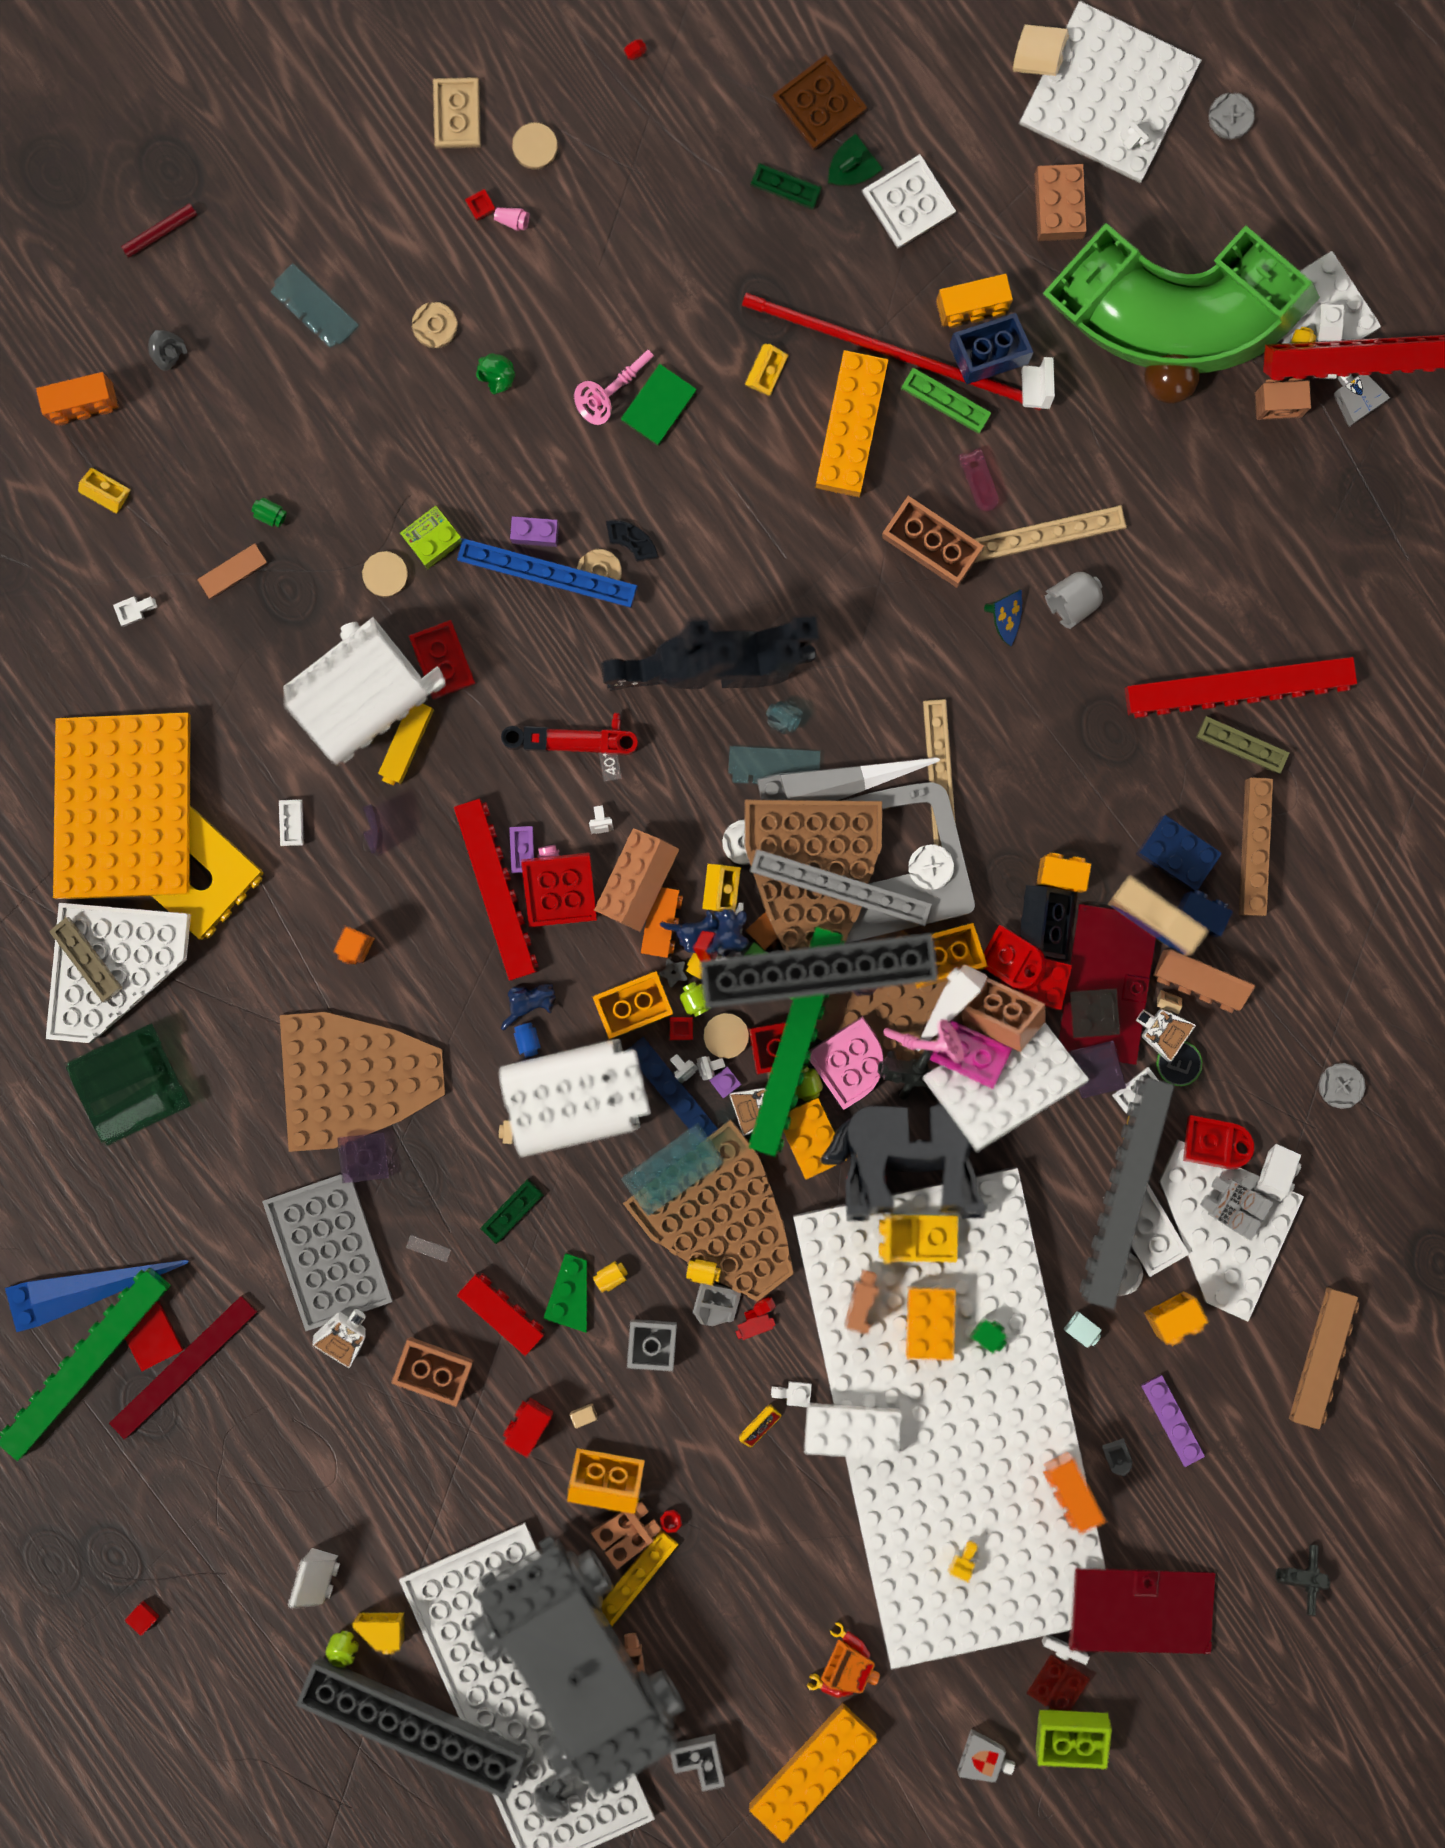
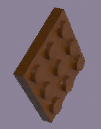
M827 54L772 95L774 101L813 151L867 111V106Z

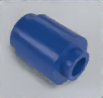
M532 1023L514 1027V1038L519 1055L524 1054L525 1058L537 1055V1050L541 1049L536 1028L532 1026Z

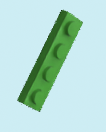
M912 368L901 387L902 390L980 434L991 415V412L915 368Z

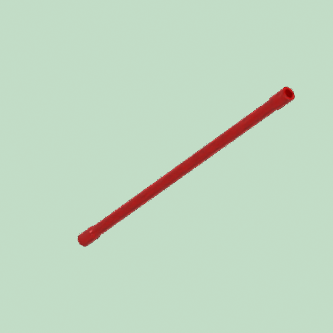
M749 293L745 294L742 303L744 307L774 315L965 383L959 368L768 302L761 297ZM987 378L970 383V385L1023 404L1022 390Z

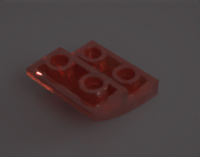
M1050 1654L1026 1694L1052 1710L1071 1711L1090 1678Z

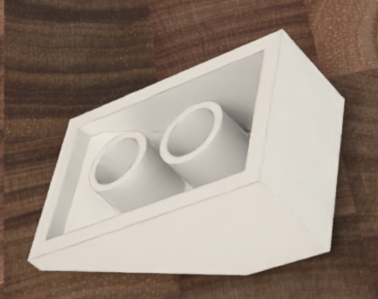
M311 1548L302 1560L289 1603L290 1607L321 1605L326 1598L330 1599L333 1585H330L332 1576L336 1577L340 1563L336 1562L338 1555Z

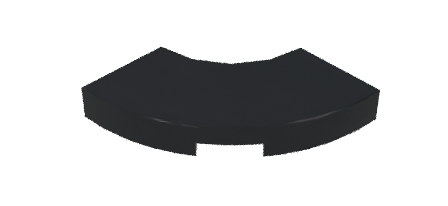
M606 521L610 545H621L628 548L633 553L636 562L659 558L654 543L641 529L624 521Z

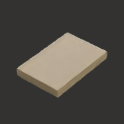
M433 79L435 148L481 147L479 79Z

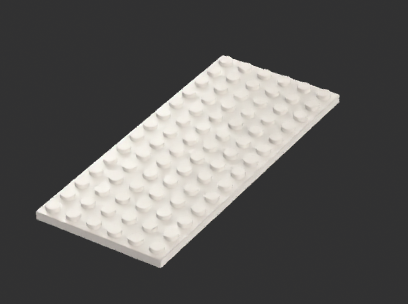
M524 1522L401 1577L399 1581L459 1718L529 1749L508 1799L505 1800L493 1794L516 1848H592L655 1820L637 1775H632L598 1797L595 1796L587 1781H583L578 1776H575L564 1783L567 1786L561 1794L568 1801L569 1814L560 1818H547L540 1815L534 1803L533 1794L535 1787L541 1785L551 1786L554 1780H561L553 1770L542 1747V1741L554 1735V1732L511 1659L504 1655L494 1662L490 1661L478 1644L470 1626V1621L482 1615L481 1603L476 1596L479 1586L482 1585L479 1581L480 1577L490 1571H493L494 1575L497 1576L538 1551L527 1524Z

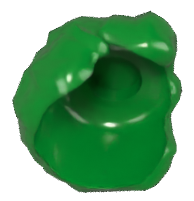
M490 353L479 358L476 372L477 379L482 382H488V387L493 395L507 391L515 379L513 363L501 354Z

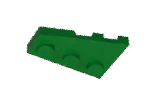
M565 1253L543 1319L587 1333V1260Z

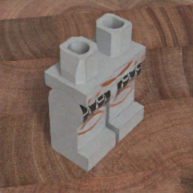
M1216 1176L1211 1187L1218 1190L1220 1194L1216 1200L1206 1195L1200 1205L1208 1211V1215L1251 1241L1261 1222L1240 1210L1243 1209L1258 1219L1264 1220L1273 1202L1231 1179L1227 1180Z

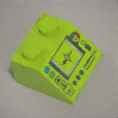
M434 506L400 532L427 569L462 543L460 535L437 506Z

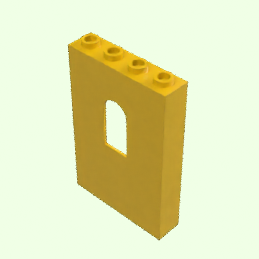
M190 805V854L210 871L212 884L208 889L202 891L196 890L189 884L188 895L152 897L171 913L191 914L189 931L198 939L203 940L204 938H210L217 930L215 926L220 920L224 922L231 915L230 909L235 904L240 905L246 899L247 895L245 893L250 887L254 889L262 881L261 875L264 872Z

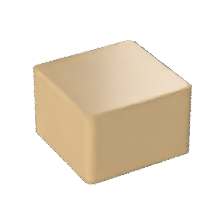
M593 1403L570 1413L575 1429L598 1418Z

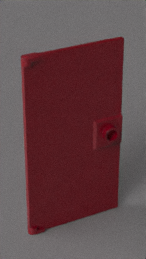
M1079 904L1070 963L1072 968L1066 989L1059 1041L1070 1055L1136 1065L1142 1024L1137 1022L1136 1019L1145 1010L1156 938L1117 910Z
M1075 1568L1069 1650L1075 1652L1211 1654L1216 1573Z

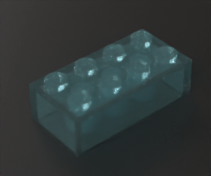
M696 1123L626 1173L621 1180L647 1216H649L724 1162V1158L699 1123Z

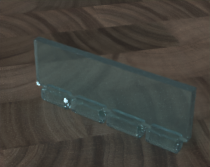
M293 263L274 281L276 286L271 290V293L282 303L290 298L286 307L299 319L306 313L307 315L303 318L302 322L315 334L323 329L318 337L330 348L336 342L340 345L358 327V324Z
M730 746L728 774H733L732 783L748 784L749 775H753V784H757L756 779L777 773L819 770L820 751Z

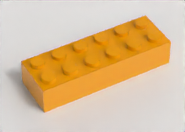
M844 350L815 488L860 497L888 359Z
M842 1702L749 1803V1811L784 1843L878 1741L876 1733Z

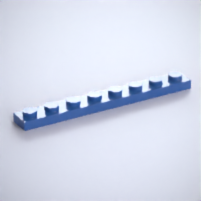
M464 538L457 558L459 562L632 608L638 587L634 584Z

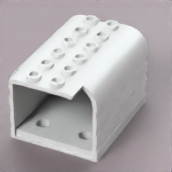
M372 617L284 685L283 688L286 707L321 747L324 753L338 765L342 761L345 763L354 756V752L360 747L362 749L367 747L373 741L372 738L378 733L380 735L385 733L391 727L390 724L396 719L398 721L403 719L409 713L408 710L414 705H421L427 699L426 696L432 691L437 692L443 688L445 679L438 666L421 678L388 634Z
M620 1039L500 1067V1079L505 1103L511 1118L509 1120L514 1141L521 1157L635 1131L641 1127L638 1116L649 1113L635 1051L623 1053Z

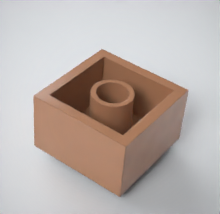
M1295 378L1289 379L1288 382L1272 379L1266 380V383H1263L1255 392L1257 420L1303 417L1311 408L1309 381Z

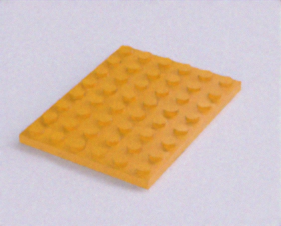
M166 713L56 718L54 899L189 894L191 714Z

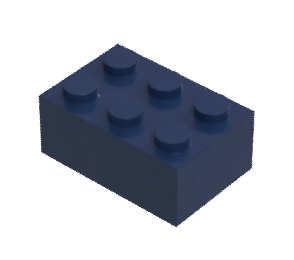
M1016 313L955 332L949 344L966 385L1028 365L1033 354L1031 345Z
M1166 815L1160 817L1136 853V855L1194 892L1198 890L1222 854Z

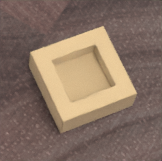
M1161 990L1157 997V1007L1169 1013L1179 1014L1182 1008V998Z
M504 1120V1125L499 1126V1138H503V1144H513L514 1142L510 1120Z

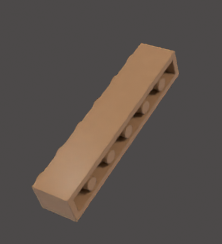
M1248 778L1245 780L1239 915L1267 916L1273 779Z
M1326 1288L1289 1415L1291 1421L1319 1430L1320 1426L1325 1424L1327 1402H1331L1334 1393L1331 1388L1333 1382L1337 1381L1340 1373L1338 1364L1340 1358L1343 1359L1346 1353L1345 1340L1352 1332L1353 1314L1356 1315L1359 1308L1357 1296Z

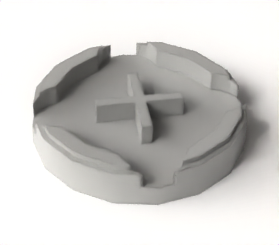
M1223 94L1214 101L1210 108L1208 116L1210 126L1222 138H1240L1248 132L1253 124V106L1241 94Z
M1346 1063L1333 1064L1321 1074L1319 1093L1330 1106L1340 1109L1350 1108L1362 1099L1365 1092V1079L1354 1066Z

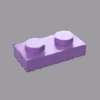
M533 826L510 827L512 873H522V859L534 858Z

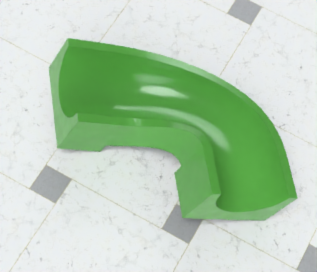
M1105 223L1043 292L1050 303L1093 342L1113 355L1143 367L1151 365L1191 366L1197 368L1199 373L1231 368L1265 352V345L1276 344L1320 298L1313 282L1247 226L1214 260L1216 265L1203 273L1182 274L1164 269L1148 261L1137 249ZM1178 354L1187 356L1189 358H1162V356Z

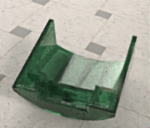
M152 1023L64 1063L75 1091L103 1146H108L191 1106L162 1048V1043Z

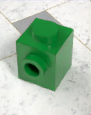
M983 1317L970 1333L972 1339L993 1355L996 1351L1000 1352L1007 1344L1005 1340L1007 1335L1003 1332L1005 1327L995 1320L991 1323Z

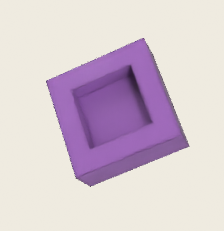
M728 1066L709 1080L722 1098L741 1085Z

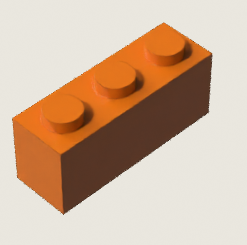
M661 887L646 919L641 954L668 958L669 954H673L675 941L671 940L673 931L661 927L660 922L679 923V918H675L676 909H681L683 896L679 895V890Z
M345 927L334 953L339 954L337 959L348 964L364 963L375 938L356 929Z

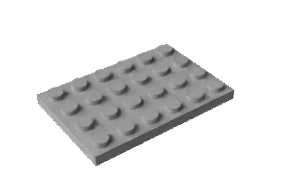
M350 1171L262 1201L305 1331L325 1325L338 1312L349 1317L355 1309L364 1312L393 1302Z

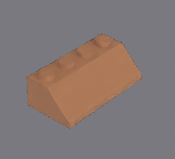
M1163 950L1153 973V976L1158 978L1157 982L1166 986H1170L1171 983L1179 986L1178 991L1187 995H1191L1192 992L1200 995L1199 1000L1208 1004H1212L1213 1001L1221 1004L1220 1009L1233 1013L1234 1010L1241 1011L1255 987L1253 984L1173 950Z

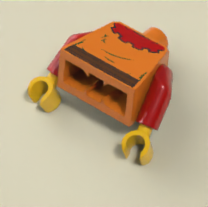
M836 1622L835 1624L841 1628V1633L836 1634L832 1630H830V1633L834 1637H842L843 1639H838L822 1677L820 1678L818 1674L814 1673L809 1676L811 1679H815L817 1684L808 1683L807 1686L810 1690L820 1688L821 1692L841 1698L852 1695L854 1692L862 1693L867 1683L876 1685L880 1675L879 1672L873 1670L875 1663L870 1659V1652L863 1641L851 1632H845L843 1625Z

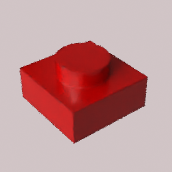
M485 189L465 199L476 221L496 210Z
M670 1017V1040H693V1017Z

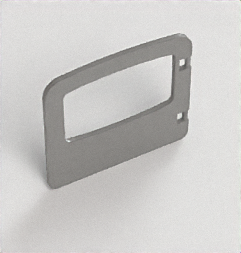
M934 782L907 785L843 800L882 801V810L917 803L931 804L941 845L949 852L954 863V873L951 880L944 887L937 890H925L917 886L911 879L910 874L869 883V885L932 904L926 924L967 915L974 910L975 902L949 796L941 785ZM861 907L859 916L853 924L845 944L922 925Z

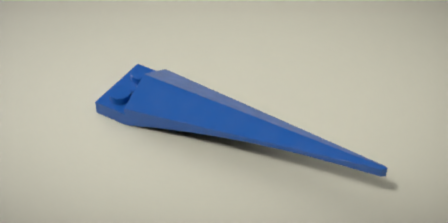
M189 1260L28 1281L6 1287L5 1291L16 1332L41 1326L119 1293L126 1287H132L135 1283L133 1278L141 1269L145 1272L151 1267L161 1275L187 1264Z

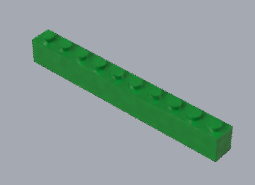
M815 927L809 949L843 945L845 941L842 940L843 935ZM830 993L793 998L748 1148L773 1156L776 1155V1152H781L784 1144V1139H781L783 1129L788 1130L791 1121L788 1113L790 1107H795L798 1095L794 1093L797 1085H802L805 1075L801 1070L804 1063L808 1064L811 1056V1051L808 1050L810 1041L815 1042L818 1033L815 1025L817 1019H822L825 1007L821 1005L824 997L828 998Z
M151 1267L145 1272L141 1269L133 1278L135 1282L130 1289L126 1287L118 1295L120 1301L115 1306L111 1304L103 1313L105 1318L102 1322L96 1321L88 1330L90 1333L89 1337L86 1340L82 1338L74 1346L73 1349L76 1352L71 1358L67 1355L58 1365L61 1368L56 1375L52 1373L44 1381L46 1387L41 1392L37 1390L28 1400L31 1404L27 1409L22 1407L14 1416L16 1419L15 1423L12 1426L8 1424L0 1432L2 1437L0 1439V1447L16 1461L24 1457L171 1286Z

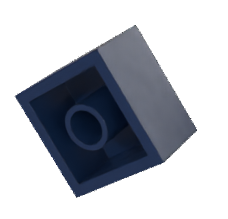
M1198 890L1184 893L1177 910L1207 930L1205 934L1212 937L1222 936L1233 912L1227 909L1229 905L1219 900L1210 901L1207 899V894Z

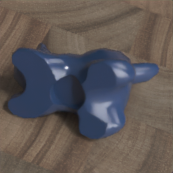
M731 909L715 912L714 914L719 920V927L714 935L712 945L707 949V953L710 954L716 951L720 957H726L730 954L731 950L738 953L743 951L748 945V940L740 934V930L746 923V912L740 911L737 915Z
M707 910L705 919L700 922L684 923L682 925L660 922V926L666 930L676 931L679 944L684 946L685 951L695 953L693 947L701 932L716 933L719 927V920L710 910Z
M523 985L512 987L508 992L511 1015L504 1020L501 1030H506L519 1016H523L538 1007L544 1008L548 1013H551L554 1001L556 1000L555 991L552 990L553 985H539L531 991Z

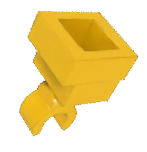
M968 1540L962 1557L955 1554L948 1567V1573L969 1583L975 1566L970 1560L975 1554L978 1545Z

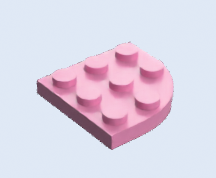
M863 1016L809 1050L811 1051L810 1062L843 1110L870 1093L880 1078L878 1065L883 1061L882 1047L876 1034Z

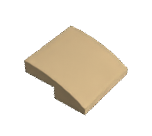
M1025 25L1016 50L1013 71L1056 76L1063 61L1062 51L1069 37L1068 29Z

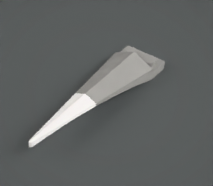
M936 757L865 766L777 773L756 780L761 800L838 801L939 762L940 759Z

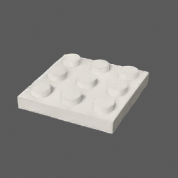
M921 155L916 156L862 190V193L897 249L956 213V210Z

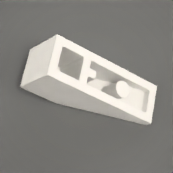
M1321 304L1315 310V335L1317 336L1315 342L1341 341L1344 305ZM1328 374V377L1325 379H1336L1337 375Z

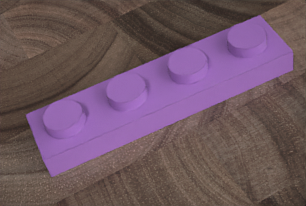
M1160 1374L1141 1384L1183 1466L1186 1467L1205 1457L1163 1376Z

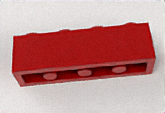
M476 1273L457 1296L526 1356L544 1336L545 1333L542 1331L544 1327L537 1320L533 1319L531 1321L525 1316L527 1312L520 1305L516 1304L514 1306L508 1301L510 1297L499 1288L497 1291L491 1286L492 1281L485 1274L479 1275Z

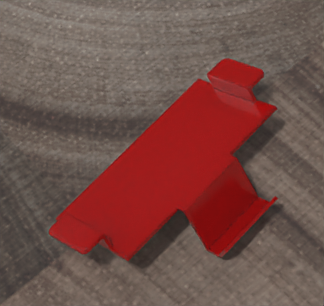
M754 1309L744 1312L747 1322L737 1325L739 1330L736 1331L738 1339L742 1338V1340L772 1330L773 1326H775L774 1319L769 1318L768 1314L757 1317Z

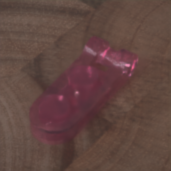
M981 448L974 449L972 453L967 455L965 453L958 455L977 508L984 512L993 510L998 503V495ZM976 461L978 466L971 468L969 463Z

